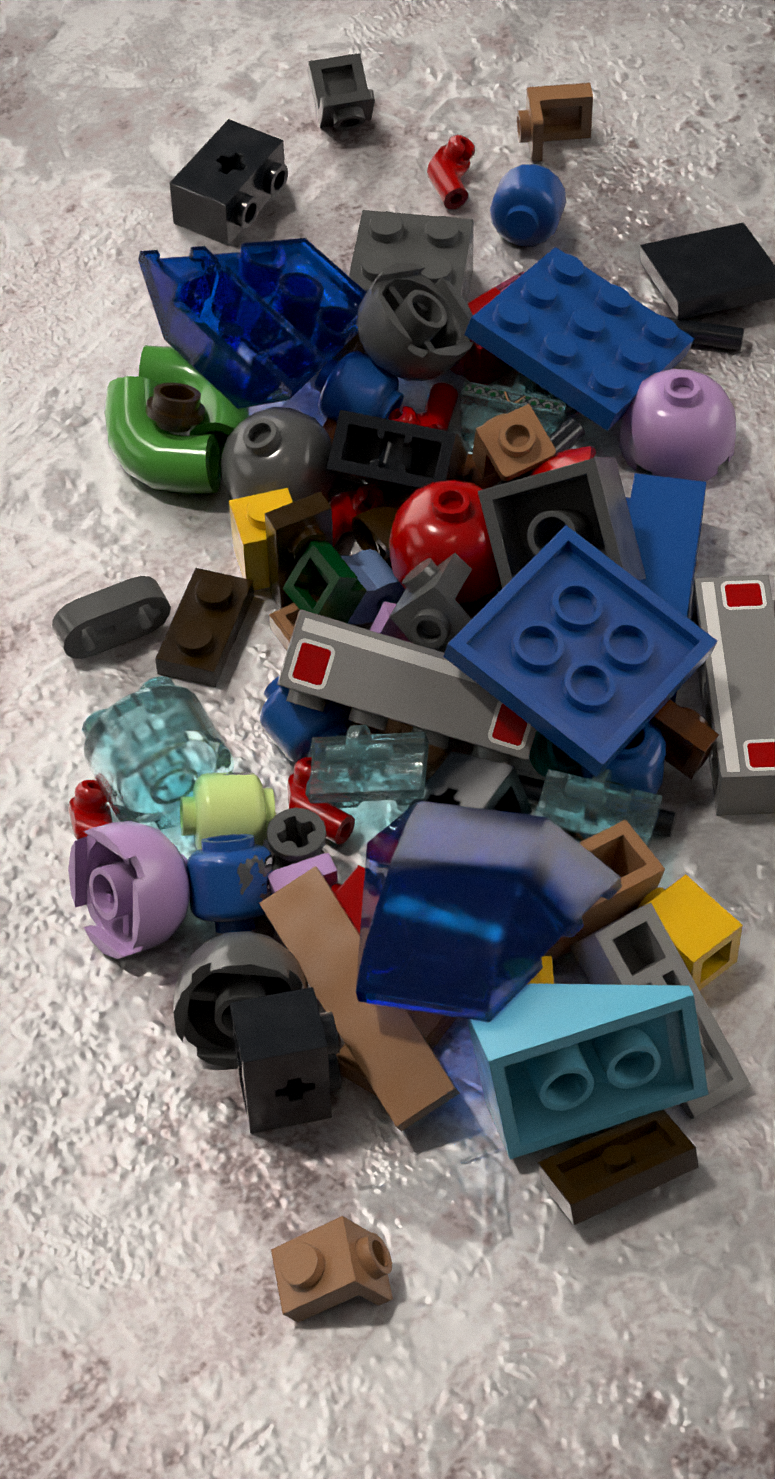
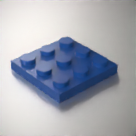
M554 247L473 315L464 333L466 337L606 431L625 415L631 402L637 395L641 382L654 373L673 369L687 355L695 338L679 329L672 320L658 315L632 298L625 289L611 284L585 267L578 258L564 253L557 247Z
M565 525L447 644L443 657L598 777L712 654L718 641Z

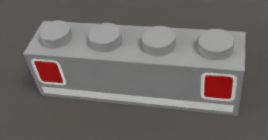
M769 575L694 578L690 620L718 641L712 654L697 669L703 718L707 721L709 727L719 734L709 754L716 816L775 813V600L772 599Z
M305 610L299 611L277 682L278 686L290 689L286 701L321 712L324 711L326 701H332L351 707L348 720L385 731L388 719L413 726L411 734H423L425 740L417 741L447 749L450 738L474 744L472 756L507 765L510 764L512 756L528 760L536 734L535 728L445 659L443 652Z

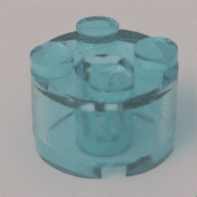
M166 676L149 679L140 687L139 691L120 699L108 709L92 713L87 717L82 726V732L86 738L83 749L85 761L120 822H155L159 830L180 825V798L193 796V787L197 778L205 773H224L225 770L229 773L233 772L234 769L232 754L198 697L187 688L176 686L172 679Z

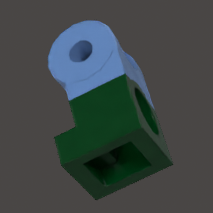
M323 541L309 542L283 587L299 610H305L347 624L374 622L383 603L397 604L406 590L393 574V570L377 551L371 549L362 550L352 556L339 555L329 542ZM311 595L319 596V601L316 602Z

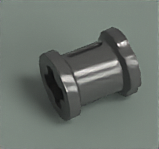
M292 808L278 813L270 821L267 829V840L269 848L274 853L272 858L273 871L325 853L322 848L325 846L326 828L324 821L318 814L308 809Z

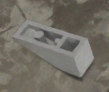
M652 903L623 915L569 945L590 984L678 985L690 987L694 994L709 1094L679 1104L690 1119L700 1116L751 1086Z

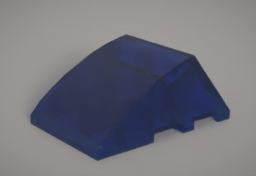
M306 238L242 243L240 251L233 253L213 254L205 246L190 247L189 255L183 257L160 258L158 250H146L139 253L138 262L164 340L238 409L290 400L358 334V308L367 292Z
M417 801L367 842L356 979L357 1000L363 1003L491 1022L543 968L541 959L543 955L562 936L573 938L584 927L582 916L601 897L610 900L622 888L621 877L547 817Z

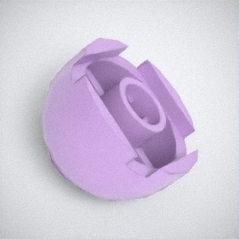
M670 369L654 373L641 382L637 395L631 402L625 415L621 418L619 448L627 464L635 471L638 464L643 469L651 471L654 476L707 481L718 474L719 465L724 463L727 458L729 462L734 455L736 440L735 408L722 386L707 375L684 369Z
M133 821L113 822L84 831L88 834L87 837L75 840L71 847L68 872L71 896L75 908L87 905L89 915L97 925L83 927L89 939L103 954L116 959L145 951L167 941L182 924L189 906L191 891L187 858L179 852L178 848L159 829Z

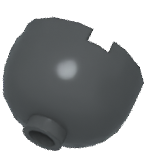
M397 262L382 270L364 296L358 308V336L368 356L378 367L387 373L407 381L434 379L455 366L471 349L473 342H470V339L464 333L473 315L465 299L444 278L441 277L435 284L428 278L420 276L425 267L415 263Z
M271 407L255 412L241 421L227 438L221 458L222 481L226 492L231 499H237L288 488L292 502H295L321 491L329 503L331 498L328 492L334 486L336 478L339 483L341 482L340 477L327 469L333 440L315 418L299 410Z
M250 931L224 933L203 943L184 962L174 989L173 1012L175 1031L182 1043L185 1037L189 1043L197 1047V1057L208 1064L237 1069L230 1003L309 988L296 957L285 946L270 936Z

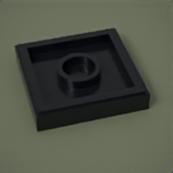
M744 222L640 245L641 264L678 319L775 299V265Z

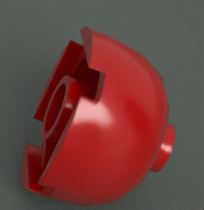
M457 480L432 482L417 489L397 510L391 529L389 548L393 574L401 584L406 575L426 559L431 558L438 566L456 552L472 569L455 598L458 604L473 602L497 589L501 581L478 491L483 490L481 487L473 483Z

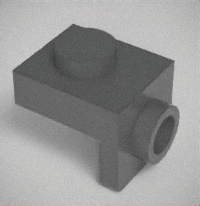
M360 53L308 61L307 71L320 128L334 126L338 130H349L359 127L365 121L372 119L375 98L373 90L367 87Z
M456 552L438 566L431 558L426 559L411 570L403 579L402 584L406 587V590L389 617L413 644L445 653L447 644L472 620L455 600L472 569Z

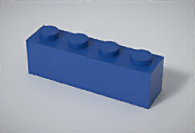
M634 473L631 497H626L646 575V579L639 581L688 618L707 482ZM677 692L670 698L675 703Z

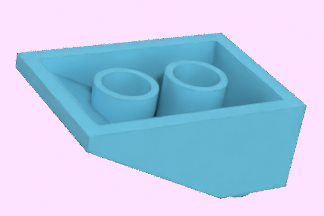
M531 983L464 1005L485 1103L509 1159L709 1095L694 994L689 986Z

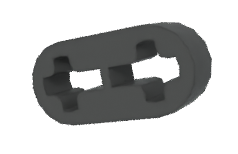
M150 576L133 577L64 605L52 620V630L66 655L76 659H83L157 630L169 617L171 606L155 579Z

